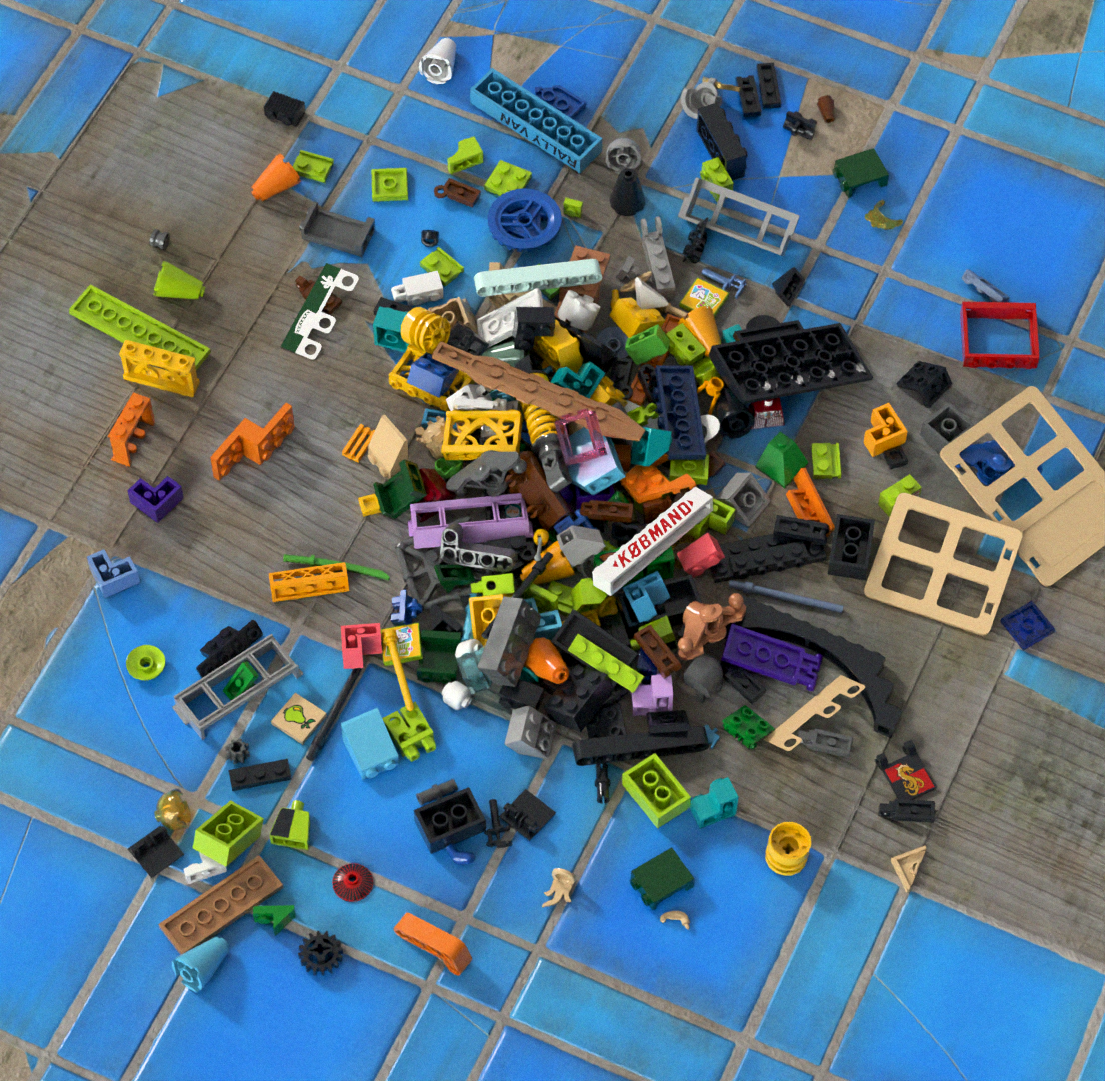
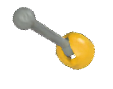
M544 529L536 530L533 536L535 544L538 545L537 554L534 556L536 562L541 561V548L549 540V533Z

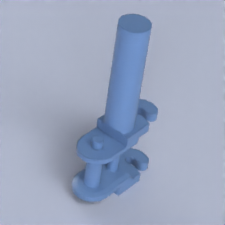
M704 268L701 273L723 284L722 290L724 291L731 286L737 288L736 299L743 293L744 285H747L746 279L742 281L736 278L735 274L730 279H727L707 268ZM735 281L739 283L740 286L733 284V282Z

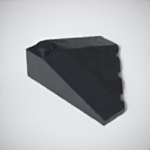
M555 316V320L560 323V326L564 329L566 328L572 337L578 339L580 343L579 352L588 363L592 362L607 373L614 362V357H617L618 354Z

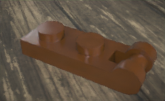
M651 625L634 634V639L657 667L663 678L670 676V673L673 671L677 672L682 669L678 659ZM668 660L670 664L665 666L664 662Z

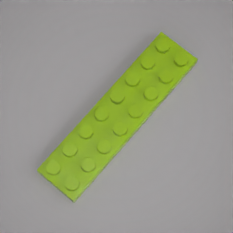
M91 284L69 309L70 315L122 343L125 340L194 357L196 370L211 353L210 348Z

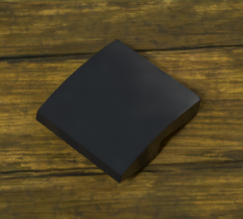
M457 321L450 330V337L446 343L476 356H481L489 346L483 338L460 321Z

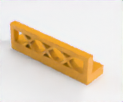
M345 562L269 573L273 602L349 591ZM342 570L343 572L334 573L333 571ZM274 579H283L282 581H273Z

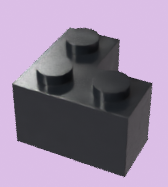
M516 307L512 333L515 350H533L535 336H554L555 315L553 307Z

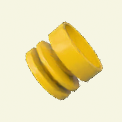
M416 307L404 317L401 325V337L406 343L433 354L440 342L447 343L450 337V323L446 318L422 307Z
M783 822L771 830L765 851V860L770 869L783 876H792L799 873L805 867L811 848V836L807 829L794 822Z

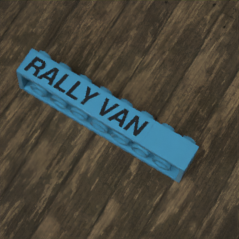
M493 68L470 89L471 104L578 173H581L602 152L603 138Z

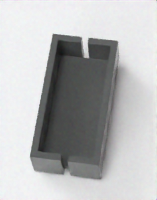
M503 596L477 667L498 685L516 687L524 663L527 660L529 647L533 643L535 632L540 624L541 615L531 608L524 599Z

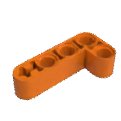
M408 912L405 913L393 928L394 932L402 939L442 959L447 969L457 976H460L472 961L467 946L460 939Z

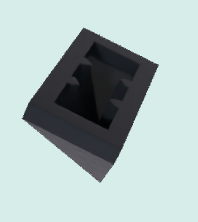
M793 267L772 283L776 294L786 306L791 305L805 278Z

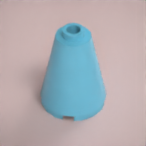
M214 937L177 956L172 961L175 975H181L183 978L181 982L188 989L194 992L201 991L228 954V943L223 938Z

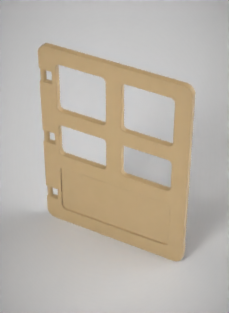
M1034 386L1026 388L940 451L941 459L954 472L961 484L992 521L1021 531L1022 540L1017 554L1033 571L1032 573L1043 586L1049 587L1105 546V471L1038 388ZM1028 404H1032L1056 433L1054 439L1030 456H1026L1002 426V422ZM989 433L1012 460L1015 467L989 486H984L959 454ZM1063 448H1068L1082 465L1084 471L1058 490H1053L1039 473L1037 467ZM958 464H960V466L966 472L963 475H961V473L955 467ZM1022 478H1026L1041 496L1042 502L1017 520L1012 521L996 502L995 498ZM994 511H997L1003 518L1001 521H998L992 514ZM1032 557L1039 563L1040 566L1038 568L1030 561Z

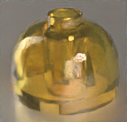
M173 789L164 793L158 799L156 804L157 810L154 811L156 820L170 830L190 827L187 824L191 822L189 806L186 800L182 801L180 796L183 793L179 789Z

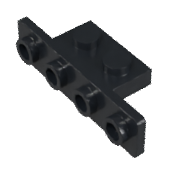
M251 620L239 631L227 626L216 637L208 641L200 649L201 654L206 657L196 667L200 677H205L241 654L260 638L263 633L257 622Z

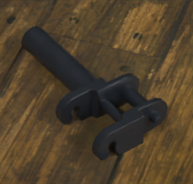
M491 799L489 800L493 829H488L484 832L485 835H488L489 841L486 843V846H497V848L510 847L513 845L512 841H508V843L501 841L499 835L500 832L509 831L510 826L507 825L504 828L503 825H500L497 800ZM492 835H496L497 840L493 841Z

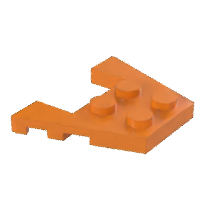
M667 452L649 467L636 465L625 474L626 477L620 480L621 485L638 504L662 498V494L672 492L677 494L681 493L680 489L689 487L692 490L697 486L688 474L669 482L656 468V466L668 461Z

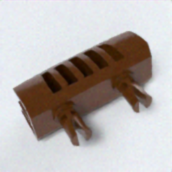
M524 451L520 454V458L527 463L526 471L518 474L511 468L506 473V482H512L509 485L510 487H517V491L521 493L522 498L527 502V513H533L530 516L531 518L537 516V520L544 530L549 532L555 529L553 526L567 517L566 514H574V511L560 491L556 493L548 487L544 468L532 451Z

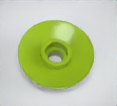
M152 645L136 647L128 654L126 659L127 671L138 680L154 679L162 673L165 667L163 652Z

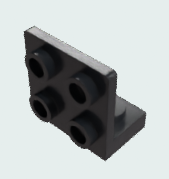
M918 361L896 384L900 388L919 392L924 406L931 407L953 383L946 367Z

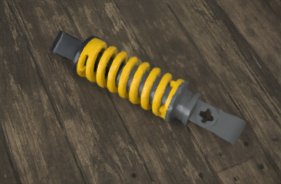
M533 354L527 355L515 364V368L529 374L533 373L550 382L548 374L540 370L539 361ZM520 401L532 444V451L543 464L548 487L557 493L572 483L565 459V448H567L568 443L563 434L562 426H560V419L549 411Z

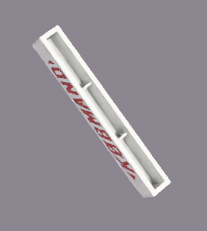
M697 487L686 492L668 510L661 513L657 519L649 523L633 539L622 545L616 553L609 556L600 566H597L593 571V585L612 596L713 511V497Z

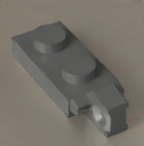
M820 729L809 730V732L799 730L797 736L802 738L800 744L806 745V748L845 758L850 756L853 737Z

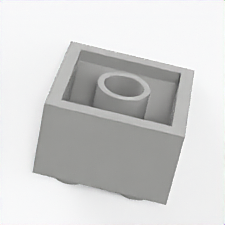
M736 473L715 498L736 509L735 519L747 527L754 522L771 501L751 473Z

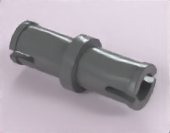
M450 779L442 784L432 785V788L417 793L416 797L422 806L435 799H442V796L457 791L458 787L455 780Z

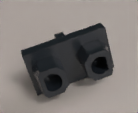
M788 111L783 128L792 131L791 135L794 137L798 134L812 140L817 121L812 118L808 120L797 111L794 113Z

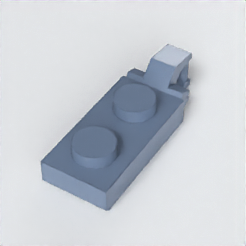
M967 269L961 277L966 284L975 285V289L978 292L986 293L990 296L989 299L992 302H1008L1010 299L1007 294L970 269Z

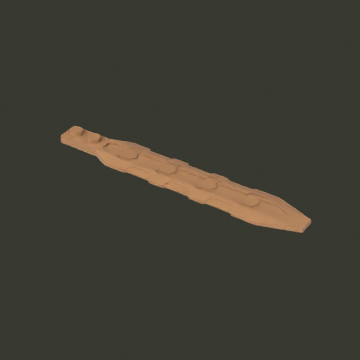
M440 342L432 354V359L466 372L476 383L501 391L515 397L518 401L549 411L554 416L578 423L602 436L640 441L645 433L643 427L620 409L603 402H596L580 395L574 390L555 385L540 376L526 373L494 357L476 356L444 342Z

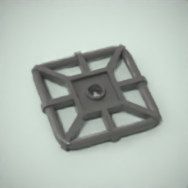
M465 517L452 522L465 523L473 521L471 518ZM413 536L396 544V556L404 574L403 580L408 585L412 599L418 600V603L423 606V611L431 609L433 604L440 606L453 600L459 601L461 597L472 594L471 586L457 590L455 585L452 589L453 593L431 600L436 588L442 586L434 569L435 565H441L444 562L440 555L441 546L425 553L407 547L414 544ZM448 549L451 554H455L453 550ZM467 552L469 557H473L470 552ZM404 554L423 560L426 568L411 572ZM484 569L486 575L471 570L474 579L482 581L481 577L494 575L493 570ZM429 575L431 584L423 599H421L414 580ZM494 582L488 583V586L493 585Z

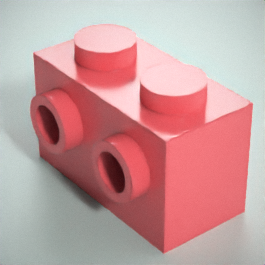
M706 533L677 553L685 572L692 575L693 578L701 575L705 570L718 564L720 560L725 558L717 539L709 533Z

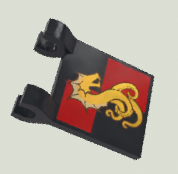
M910 740L905 742V746L902 747L907 756L888 763L885 754L881 753L874 760L878 768L882 770L898 799L913 800L937 788L918 756L914 743Z

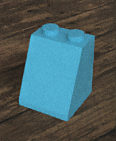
M378 708L341 723L343 743L362 780L373 778L378 773L392 770L396 765H399L398 754Z

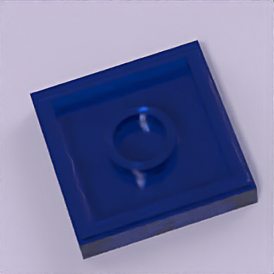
M1033 601L1023 605L1000 620L1001 624L1023 651L1055 633L1053 625Z

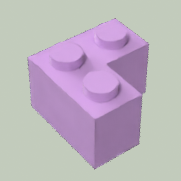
M660 673L651 675V685L640 684L635 693L631 692L633 716H645L647 712L672 711L673 687L671 674L667 678H663Z

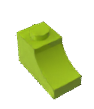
M474 136L458 142V151L453 156L447 158L450 174L483 163V151Z

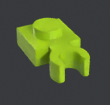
M654 403L648 404L646 408L640 406L627 412L628 416L641 427L649 424L648 419L659 417V414L653 411L657 409V405Z

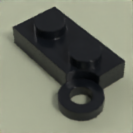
M614 357L610 379L614 383L612 386L621 392L628 390L629 393L624 397L625 400H628L633 395L629 381L634 362L629 358Z
M525 535L487 541L488 546L514 550L518 557H521L525 562L533 561L536 555L533 548L527 547ZM530 552L531 556L526 557L525 553Z

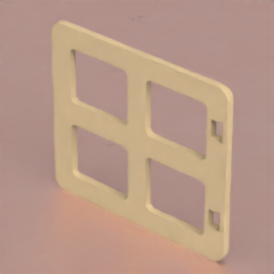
M901 493L898 495L866 582L864 594L870 599L982 636L987 635L991 630L1022 540V533L1018 529L908 493ZM909 510L949 522L950 525L939 553H934L898 540ZM964 528L988 534L1005 541L995 571H989L953 558ZM1006 549L1012 551L1009 561L1003 558ZM892 556H897L933 569L929 585L922 600L885 589L881 586ZM948 574L988 586L989 590L978 618H973L937 605L940 592ZM987 603L994 605L991 615L984 612Z

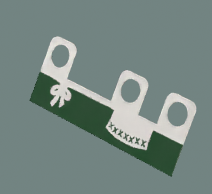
M326 263L280 347L306 358L315 359L322 346L320 343L308 339L309 333L312 328L324 333L331 331L336 319L321 311L335 286L352 291L358 282V276ZM345 276L353 278L354 282L351 286H344L342 284V279ZM322 318L330 319L331 325L328 328H321L319 326V321ZM309 344H313L317 348L316 352L312 355H308L305 352V347Z

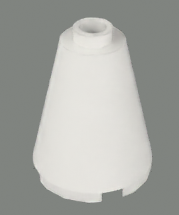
M449 38L442 39L421 58L419 71L422 76L424 74L429 82L444 84L452 77L456 54V44L453 40Z

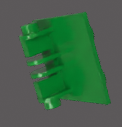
M746 705L722 720L724 722L722 725L724 730L734 738L739 736L738 741H742V744L747 749L751 748L752 750L757 747L758 744L756 742L775 730L773 726Z

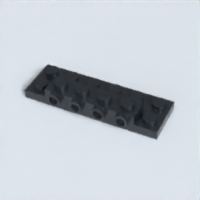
M768 534L719 544L725 558L720 560L718 564L711 566L710 570L714 583L734 579H746L754 575H765L773 571L781 572L788 568H800L804 565L826 561V554L823 545H818L816 542Z

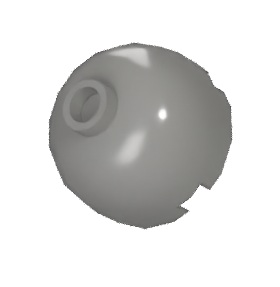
M629 138L614 140L609 144L606 151L607 166L610 169L616 170L615 172L618 174L628 168L635 170L641 164V151L638 144Z

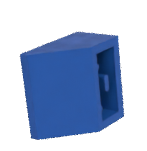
M426 352L411 364L407 383L440 398L448 391L459 370L432 359V354Z

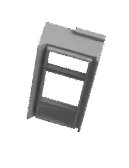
M696 177L689 197L684 198L678 214L679 218L695 224L703 222L704 219L691 214L701 188L719 194L720 197L711 221H707L706 228L785 256L784 254L790 238L794 234L800 215ZM726 197L767 212L757 239L716 224ZM772 214L790 220L780 248L762 242Z
M270 634L174 696L175 705L172 706V709L185 725L190 724L203 740L205 739L204 729L291 673L298 679L303 675V672L276 641L273 634ZM273 649L286 666L269 675L257 658ZM242 662L252 663L264 680L224 705L211 688L234 674ZM205 692L218 709L199 721L186 704Z

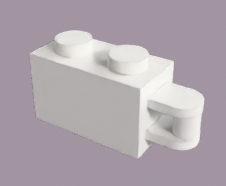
M438 271L402 278L403 284L394 286L391 289L394 301H407L408 306L444 299L443 286Z

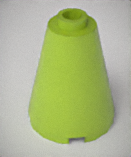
M162 262L161 266L163 267L157 277L154 296L198 300L199 296L203 297L206 287L203 286L202 281L169 262Z

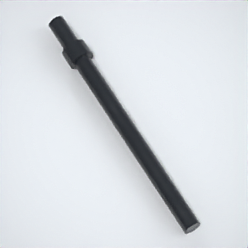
M547 552L541 561L535 563L532 567V572L512 595L513 598H521L538 575H542L546 570V565L553 558L552 553ZM495 618L481 634L484 639H488Z
M362 668L352 670L318 736H315L311 743L312 747L306 756L309 761H313L319 749L323 748L325 738Z

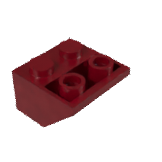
M420 468L419 471L427 495L417 503L453 500L456 495L453 491H449L446 488V482L435 469ZM439 511L416 513V517L420 522H424L439 513Z

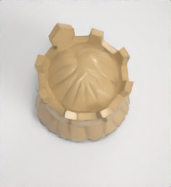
M437 416L435 423L432 421L427 423L428 427L426 430L418 427L415 431L416 435L421 436V438L416 439L417 442L421 443L426 449H429L434 458L439 459L443 457L441 449L444 441L446 421L444 417ZM453 435L451 438V445H454L457 440V437Z

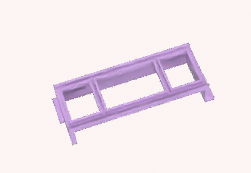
M521 493L498 495L496 497L487 496L410 504L409 536H413L414 549L440 547L442 532L449 525L446 524L445 510L492 506L494 520L459 523L463 528V542L480 543L525 535V538L533 537L531 521H528L525 499L522 498ZM521 503L522 517L500 519L498 505ZM439 511L440 525L417 527L416 513ZM449 531L452 536H456L454 532Z

